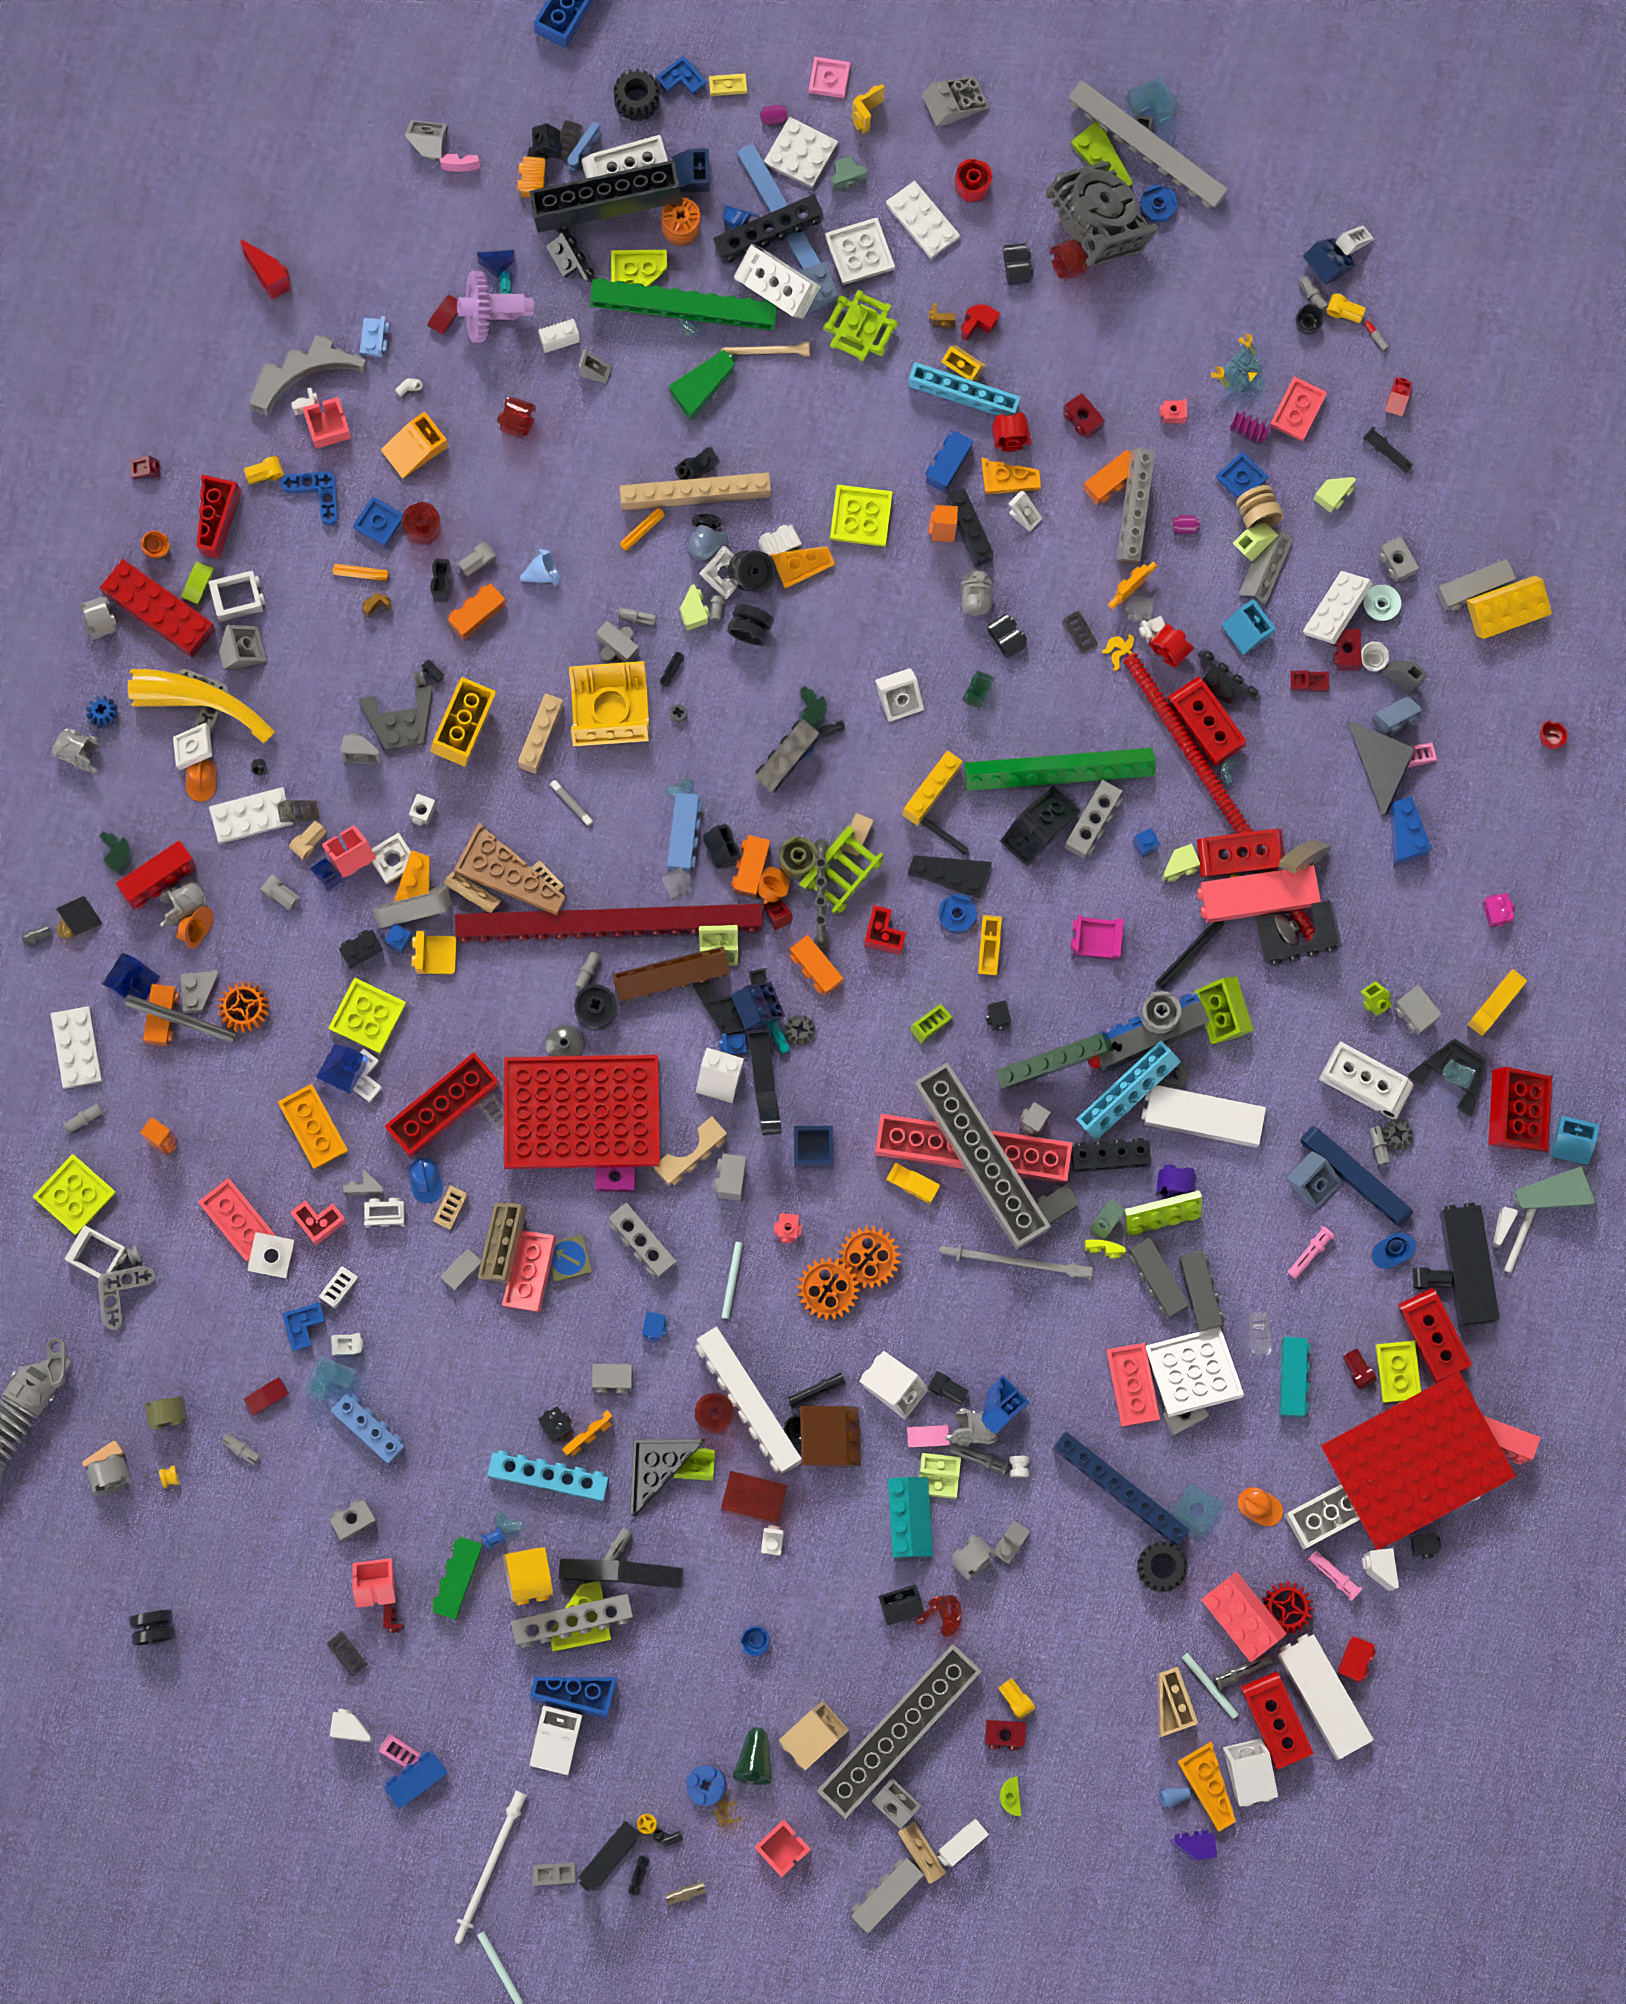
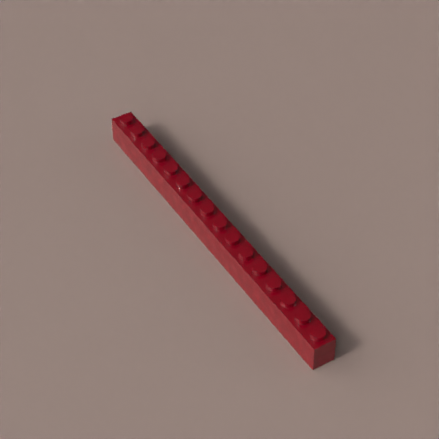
M759 903L560 910L558 916L548 911L455 914L456 941H460V943H471V940L487 943L492 939H498L499 942H508L510 939L528 941L529 938L544 941L550 937H556L557 940H565L567 937L586 939V936L602 939L607 935H613L614 938H623L625 935L643 937L644 934L659 937L665 933H671V936H680L682 933L699 935V926L737 925L738 933L739 931L758 933L759 930H762V905Z

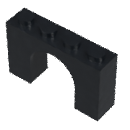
M1327 900L1311 904L1315 921V932L1307 943L1300 946H1291L1285 943L1275 923L1276 914L1256 917L1264 961L1268 965L1278 966L1282 964V961L1289 960V962L1301 960L1300 957L1308 955L1311 958L1319 956L1320 952L1333 953L1338 951L1337 948H1341L1342 943L1333 902Z

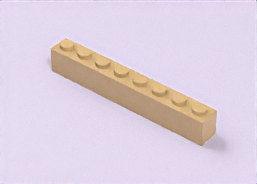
M769 472L620 486L622 511L770 498L771 496Z

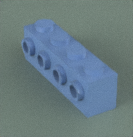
M346 1393L330 1411L390 1465L405 1449L403 1445L404 1440L399 1435L395 1434L393 1436L388 1432L390 1427L382 1420L377 1422L374 1419L375 1414L368 1407L364 1410L359 1405L361 1401L355 1395L349 1396Z

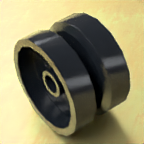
M741 550L730 559L728 565V576L731 583L743 591L761 592L768 589L776 575V566L773 559L762 551Z
M736 605L733 612L734 619L729 622L727 632L742 642L764 646L769 636L767 631L771 630L774 623L773 616L751 605Z
M592 984L580 990L574 1004L577 1020L583 1027L589 1030L600 1031L609 1027L617 1015V1002L610 989L603 985Z
M172 1610L152 1611L128 1617L131 1629H143L131 1635L133 1646L159 1644L176 1638L174 1627L161 1626L173 1621Z

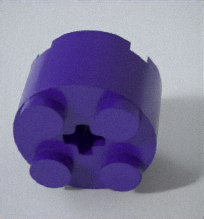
M1171 1164L1164 1165V1169L1158 1171L1156 1196L1158 1197L1160 1194L1164 1200L1195 1192L1197 1180L1195 1169L1188 1167L1180 1169Z

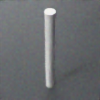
M1528 1209L1505 1266V1272L1512 1273L1536 1209Z

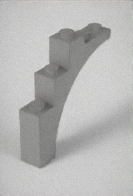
M315 336L308 355L301 350L294 351L290 349L283 369L276 364H264L249 401L250 409L269 415L275 402L283 392L302 378L320 371L332 369H347L365 373L367 368L366 360L357 354H347L346 351L340 348L335 350L333 341L327 336Z

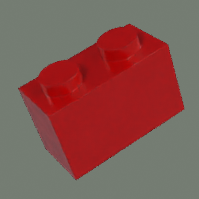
M1351 1636L1336 1674L1357 1683L1361 1682L1362 1679L1365 1680L1369 1669L1366 1668L1368 1662L1373 1661L1376 1650H1374L1375 1644Z

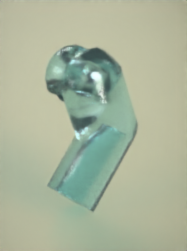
M679 319V329L681 332L688 336H696L699 329L697 326L689 323L686 319Z
M1237 758L1227 759L1221 767L1224 785L1234 783L1231 774L1239 765Z
M687 778L677 786L667 785L666 794L676 795V792L688 793L693 788V781Z
M502 1512L495 1514L494 1522L502 1531L522 1530L521 1520L510 1521Z

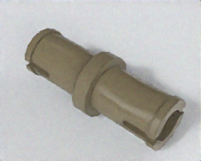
M703 1881L687 1887L684 1885L681 1886V1889L665 1893L668 1906L683 1900L687 1902L690 1901L689 1898L705 1894L706 1889L704 1888Z

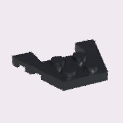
M766 968L749 971L751 985L765 983ZM710 980L703 983H692L695 992L721 1035L754 1030H745L731 996L713 998Z
M1454 1038L1412 1070L1407 1076L1422 1086L1431 1071H1436L1466 1091L1456 1109L1471 1117L1474 1112L1487 1059Z

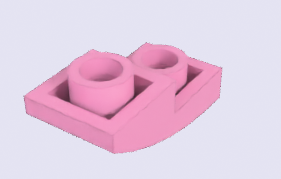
M457 153L446 154L443 158H440L442 170L462 172L480 168L477 154L464 156L460 160Z
M949 1425L907 1428L908 1447L950 1445V1441L945 1440V1436L950 1435Z

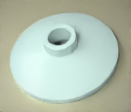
M1388 585L1373 586L1364 597L1365 611L1370 617L1378 621H1387L1394 618L1401 608V598L1398 592ZM1382 602L1384 607H1379L1378 603Z

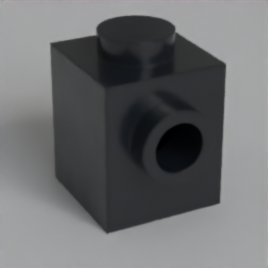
M1006 1000L987 1005V1014L985 1015L987 1025H991L992 1030H1007L1008 1026H1011L1012 1020Z
M1436 1533L1410 1537L1413 1557L1422 1556L1423 1559L1434 1558V1554L1439 1553V1549H1441L1440 1537H1437Z

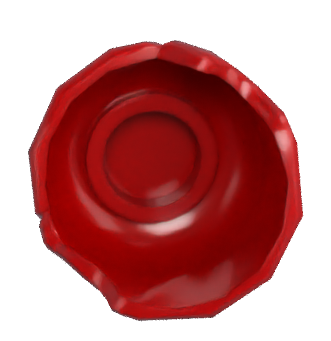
M1547 720L1541 726L1539 738L1545 747L1559 749L1566 744L1568 733L1560 722L1555 723Z

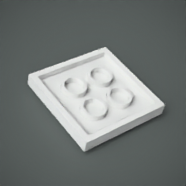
M789 117L765 158L764 164L813 189L837 147L838 141Z
M877 217L825 233V239L842 286L895 270L894 262Z

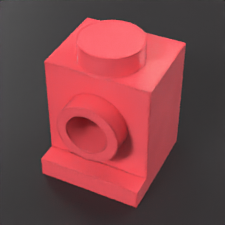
M1187 399L1182 401H1164L1163 405L1159 407V416L1163 417V423H1185L1187 419Z

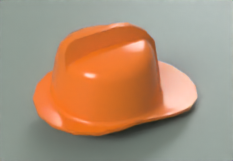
M210 759L202 760L186 769V792L195 801H207L215 793L217 771L215 764Z
M775 867L765 868L761 874L758 886V893L764 899L763 903L766 904L768 901L775 903L782 897H785L790 886V880L780 869Z
M203 906L198 908L192 916L183 918L178 925L177 939L184 941L189 948L194 949L198 947L212 926V910L209 907Z
M1251 1487L1243 1490L1239 1495L1238 1507L1241 1513L1263 1526H1273L1281 1520L1283 1507L1280 1501L1262 1489Z

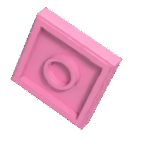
M814 57L808 93L845 98L850 62Z

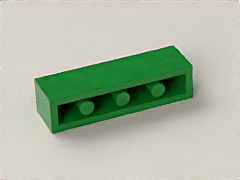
M461 1536L459 1540L454 1541L451 1549L454 1552L452 1559L448 1558L444 1569L447 1570L445 1578L441 1577L438 1589L441 1590L438 1597L434 1596L431 1607L434 1608L433 1613L455 1621L457 1620L483 1544Z

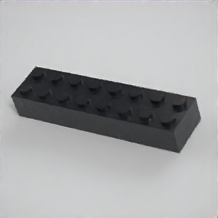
M674 160L529 191L533 217L538 233L683 202Z

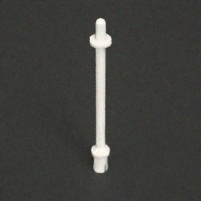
M515 1790L510 1806L505 1810L507 1811V1818L463 1920H457V1922L461 1923L455 1937L457 1944L463 1941L468 1927L474 1928V1925L470 1923L513 1821L521 1815L520 1810L527 1795Z

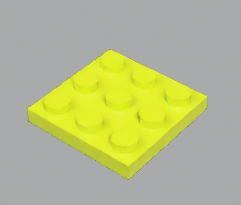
M837 485L830 540L886 547L893 491Z
M354 977L328 1029L381 1054L406 1006V1002Z
M72 1154L36 1192L33 1198L77 1236L84 1225L86 1226L116 1192Z

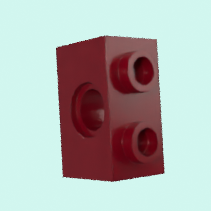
M1082 392L1064 405V417L1068 422L1071 421L1075 425L1076 432L1080 436L1083 435L1085 439L1104 426V418ZM1084 414L1087 418L1083 420L1078 415Z
M1344 629L1335 644H1333V646H1336L1333 664L1337 666V671H1359L1362 666L1361 629ZM1349 647L1351 653L1344 652L1342 648Z
M985 1720L984 1745H988V1749H1000V1746H1008V1750L1020 1751V1747H1025L1026 1722ZM1002 1730H1007L1010 1733L1008 1741L1000 1739L999 1735Z

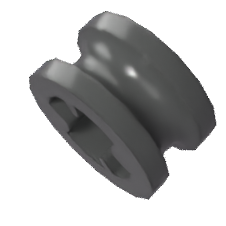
M422 669L418 673L414 671L413 675L417 688L420 685L426 686Z
M676 704L670 710V717L674 722L681 723L687 717V710L683 705ZM677 709H679L680 712H684V714H681L680 718H678L677 715H673V713H676Z

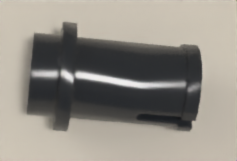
M428 659L421 666L423 668L422 671L426 672L436 683H439L445 676L435 666L433 660Z

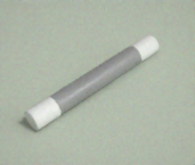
M556 780L552 781L551 787L587 826L591 825L593 820Z

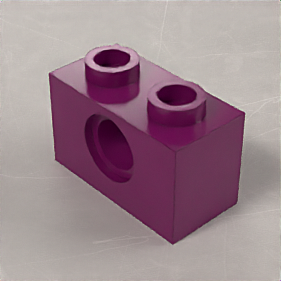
M596 1167V1192L634 1193L635 1167ZM611 1174H620V1180L613 1182L610 1179Z

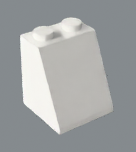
M706 1048L695 1093L732 1104L744 1068V1059Z
M885 1351L875 1358L873 1365L863 1373L860 1383L866 1390L904 1420L928 1391L925 1383L915 1372Z
M1261 1738L1223 1747L1235 1799L1239 1806H1251L1255 1802H1268L1278 1797L1270 1753Z

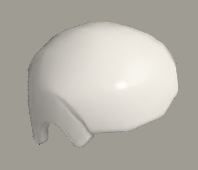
M1372 641L1366 644L1361 651L1362 664L1369 671H1380L1389 662V652L1381 642Z

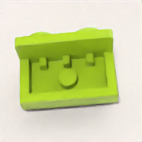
M707 1448L698 1449L674 1474V1478L713 1481L715 1450Z

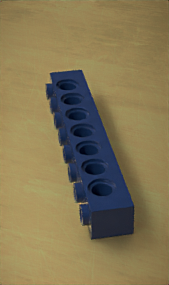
M1067 1431L1053 1447L1055 1452L1172 1545L1178 1546L1189 1533L1190 1529Z

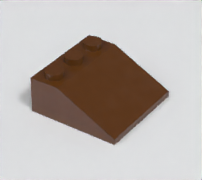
M800 1406L802 1466L832 1468L861 1466L859 1407Z

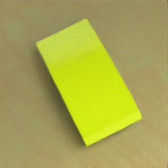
M1085 1240L1084 1250H1089L1090 1253H1097L1104 1249V1255L1110 1256V1259L1121 1258V1255H1124L1126 1252L1125 1247L1109 1241Z

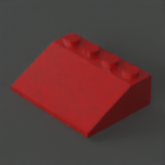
M1512 1067L1492 1069L1488 1145L1510 1149L1549 1151L1552 1076Z

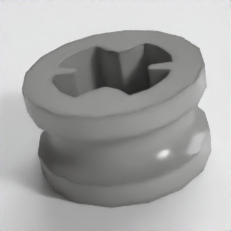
M136 1245L133 1246V1249H126L132 1265H135L137 1261L142 1262Z

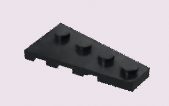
M914 855L907 875L980 899L992 862Z

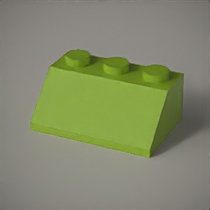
M1224 977L1195 990V994L1197 993L1210 1020L1206 1029L1211 1045L1235 1039L1254 1031L1237 977Z

